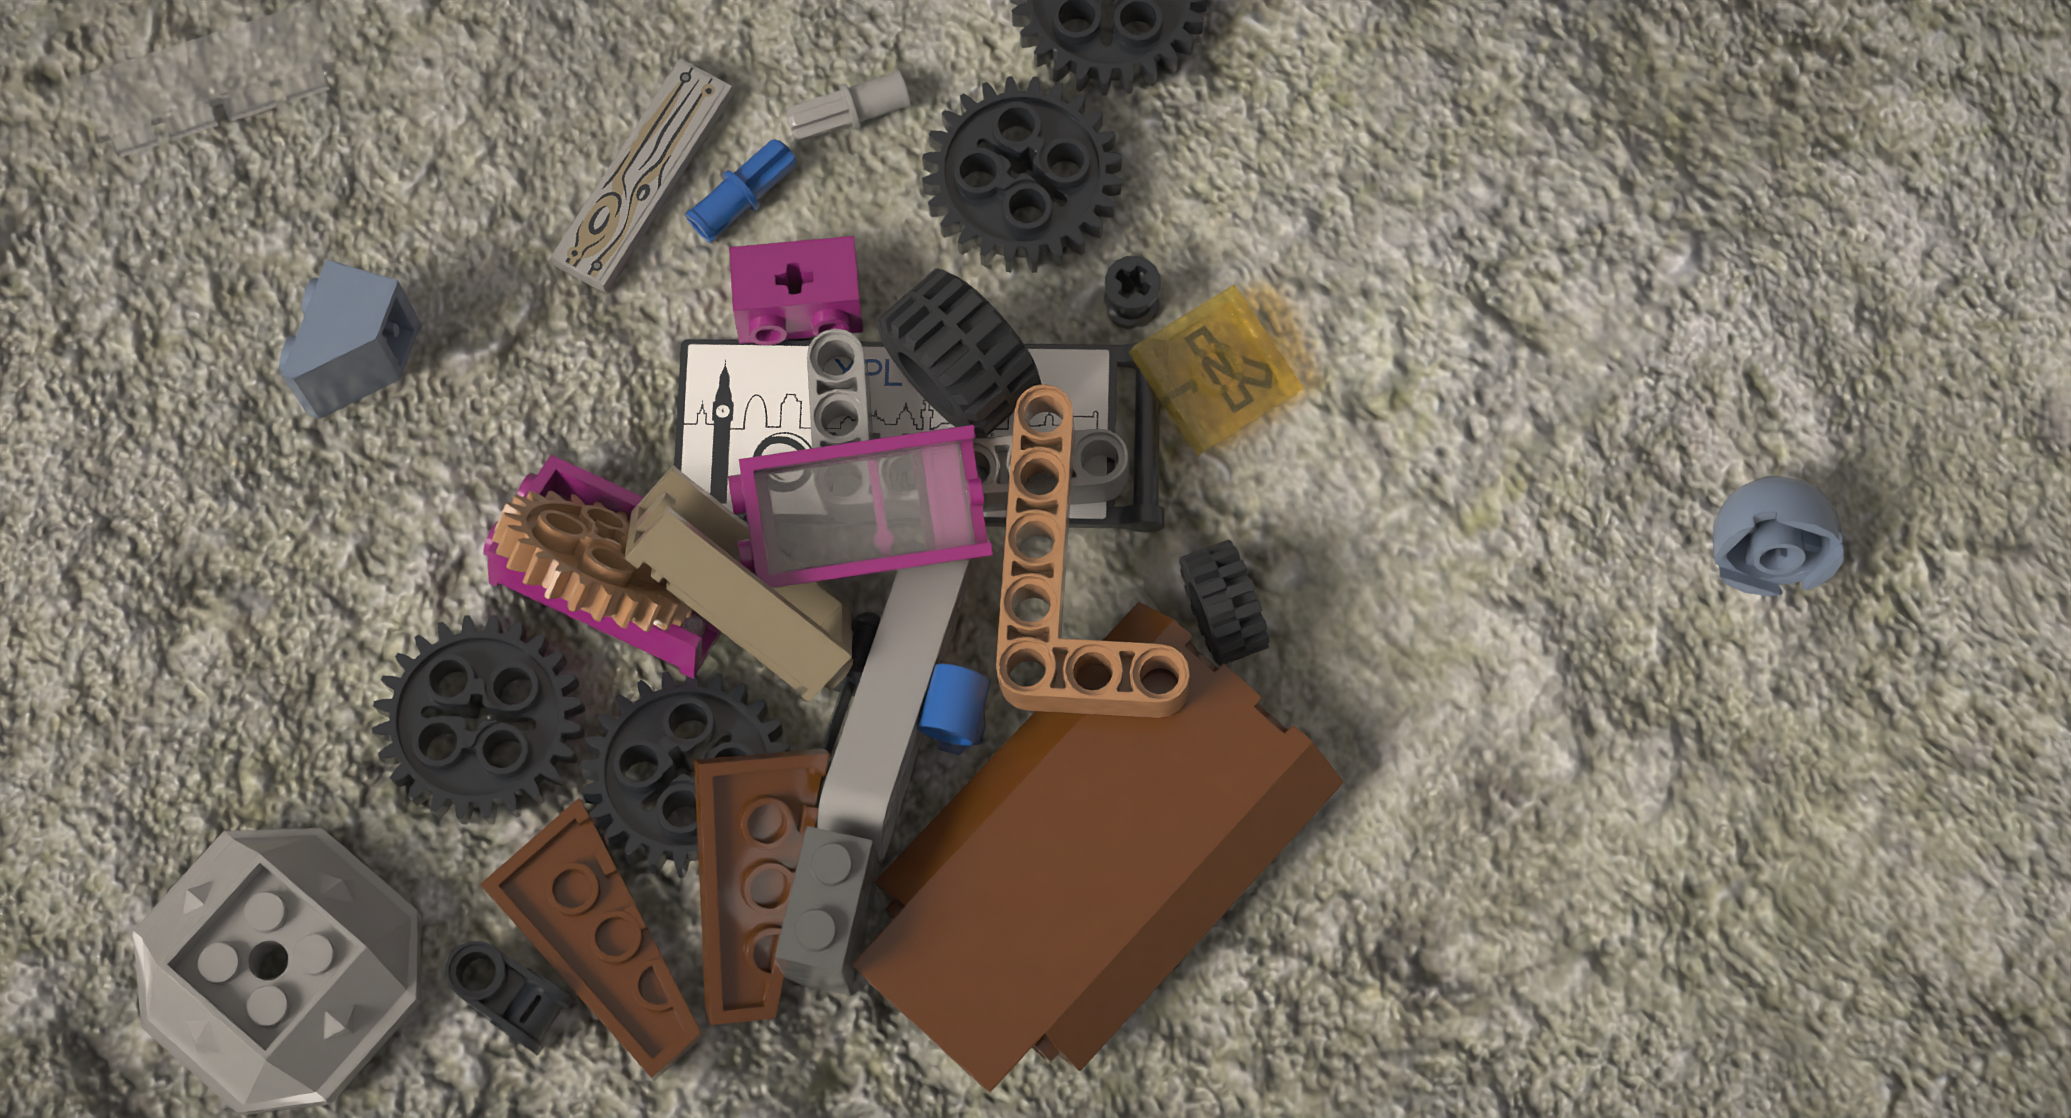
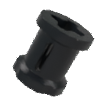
M1125 256L1116 260L1107 271L1105 276L1106 293L1104 295V304L1107 308L1108 318L1116 326L1124 329L1144 327L1157 315L1161 276L1156 266L1148 259L1140 256ZM1135 287L1143 290V295L1135 292L1129 299L1121 296L1122 291L1131 293Z

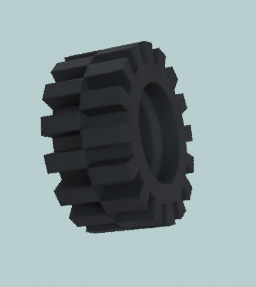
M1225 540L1181 556L1179 559L1180 572L1186 584L1184 588L1191 602L1192 613L1196 616L1202 636L1204 635L1206 646L1209 652L1212 653V657L1218 663V666L1268 649L1270 641L1266 632L1268 630L1267 624L1261 614L1263 610L1260 601L1256 598L1252 579H1249L1247 575V567L1243 559L1240 560L1239 551L1236 546H1233L1232 541Z

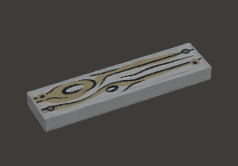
M679 58L550 258L554 266L605 294L607 293L733 97L734 93L731 85Z

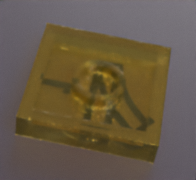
M1235 284L1134 345L1128 352L1198 457L1296 396L1304 389Z

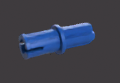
M770 140L734 173L726 170L722 174L724 181L684 214L687 217V221L709 244L713 243L729 225L748 209L756 211L760 207L758 199L796 167L797 160L794 154L782 141Z

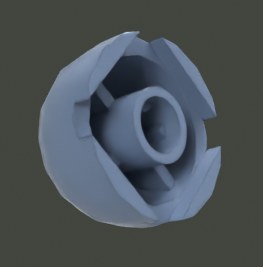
M1766 476L1741 486L1728 495L1714 519L1713 553L1715 565L1719 566L1720 578L1725 584L1739 591L1762 596L1782 595V590L1778 584H1793L1802 581L1803 591L1819 586L1834 576L1844 562L1842 528L1836 509L1817 487L1795 478Z

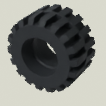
M936 268L877 319V327L882 343L906 379L954 427L974 425L975 438H986L1014 413L1017 400L1024 391L1033 386L1042 385L1034 359L1020 337L1003 316L966 281L943 269Z

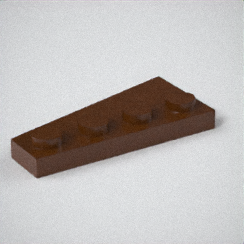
M825 749L694 759L705 1019L710 1025L776 1018L784 975L775 959V954L806 827L815 828L818 814L816 802L822 776L826 775L830 753Z
M580 797L480 884L653 1081L657 1080L704 1037Z

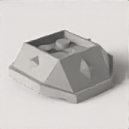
M323 828L223 831L133 930L141 1028L232 1109L243 1116L268 1113V1111L332 1104L421 1003L422 966L420 940H422V914ZM285 949L288 954V965L285 971L275 979L263 980L260 967L264 957L274 950Z

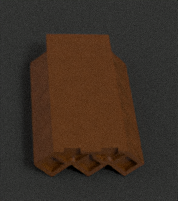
M1138 602L1102 641L1163 644L1171 646L1182 653L1189 667L1190 691L1187 702L1181 710L1171 716L1161 718L1035 711L874 882L891 901L884 910L892 921L851 965L989 1093L992 1092L1031 1048L1049 1063H1052L1059 1056L1080 1072L1344 783L1312 740L1295 725H1292L1290 729L1285 728L1260 704L1262 696L1229 667L1223 664L1220 668H1217L1208 658L1198 652L1190 642L1193 636L1174 619L1141 602ZM1090 665L1081 669L1075 680L1082 688L1092 691L1105 687L1111 680L1112 675L1103 666ZM1160 668L1148 672L1143 677L1141 683L1151 693L1164 694L1174 689L1178 679L1169 670Z

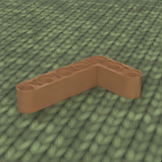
M1047 384L1033 386L1024 391L1019 397L1014 410L996 657L997 676L1001 692L1007 702L1016 708L1027 711L1152 718L1171 716L1181 710L1187 702L1190 691L1188 663L1178 650L1163 644L1061 639L1075 445L1072 403L1065 392L1058 387ZM1043 412L1054 413L1062 419L1061 424L1051 432H1037L1028 425L1035 415ZM1035 474H1048L1058 481L1053 491L1044 495L1031 494L1024 489L1025 482ZM1031 536H1044L1053 542L1052 550L1041 558L1026 557L1019 551L1023 541ZM1030 598L1041 599L1049 605V612L1039 621H1022L1014 614L1020 602ZM1032 661L1041 665L1045 669V675L1040 682L1033 686H1019L1009 678L1014 667L1022 662ZM1090 665L1103 666L1112 675L1111 680L1105 687L1092 691L1082 688L1075 679L1081 669ZM1160 668L1169 670L1178 679L1174 689L1164 694L1151 693L1141 683L1143 677L1148 672Z

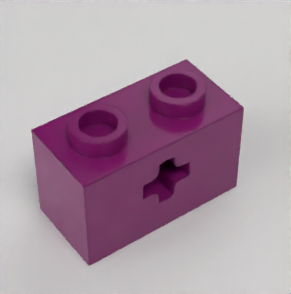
M854 236L729 247L732 307L739 344L754 342L760 345H774L786 339L816 337L823 331L831 329L846 330L850 333H863L859 269Z

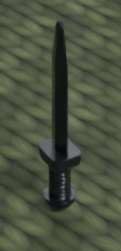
M864 612L852 620V631H854L851 658L853 659V664L845 678L833 688L834 691L840 693L820 749H825L830 753L829 759L851 697L855 696L882 618L876 613Z

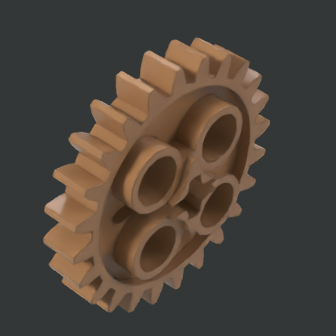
M529 491L527 498L515 495L512 503L507 502L505 504L492 541L499 544L496 553L509 558L506 565L508 569L526 573L522 581L526 585H541L546 588L545 598L556 599L561 597L568 601L567 606L570 611L575 612L581 609L590 613L594 620L601 622L604 617H611L624 629L632 621L645 632H650L653 624L665 631L669 630L672 623L682 626L685 618H689L693 610L666 589L667 579L663 577L659 583L651 577L652 568L645 562L637 569L624 559L630 525L625 512L615 513L606 509L598 501L593 505H585L579 497L571 494L569 501H565L553 491H548L546 498L534 491Z

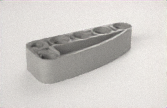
M909 540L904 553L926 550L925 543ZM973 559L897 571L826 777L818 808V828L873 840L879 863L883 862L919 753L924 734L917 730L918 721L936 664L946 663Z

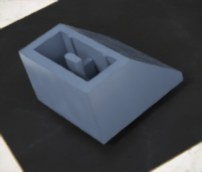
M326 259L319 278L313 277L305 289L302 300V312L305 315L296 336L290 335L282 348L279 368L282 371L281 376L307 415L318 419L399 381L421 326V322L399 281Z

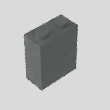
M810 826L806 827L775 954V959L788 983L851 996L857 970L851 963L862 952L877 885L874 882L878 879L881 872L873 840Z

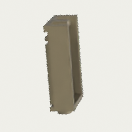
M673 465L632 510L624 559L637 569L645 562L652 568L651 577L658 583L663 577L667 579L666 589L794 689L797 690L802 685V697L806 701L810 702L823 687L828 690L835 688L845 678L853 664V659L851 658L853 638L851 606L821 582L773 589L741 564L738 549V540L750 539L748 524L737 515H734L732 511ZM779 549L782 571L802 568Z

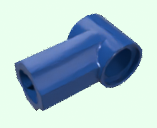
M936 664L920 714L917 730L926 736L936 739L940 751L959 756L965 749L973 745H980L986 727L984 706L991 680L983 674L964 667Z

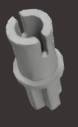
M896 70L892 74L849 88L845 82L839 84V91L790 106L786 110L792 135L797 141H803L850 125L853 130L860 129L859 122L902 108H910L911 103L901 72Z

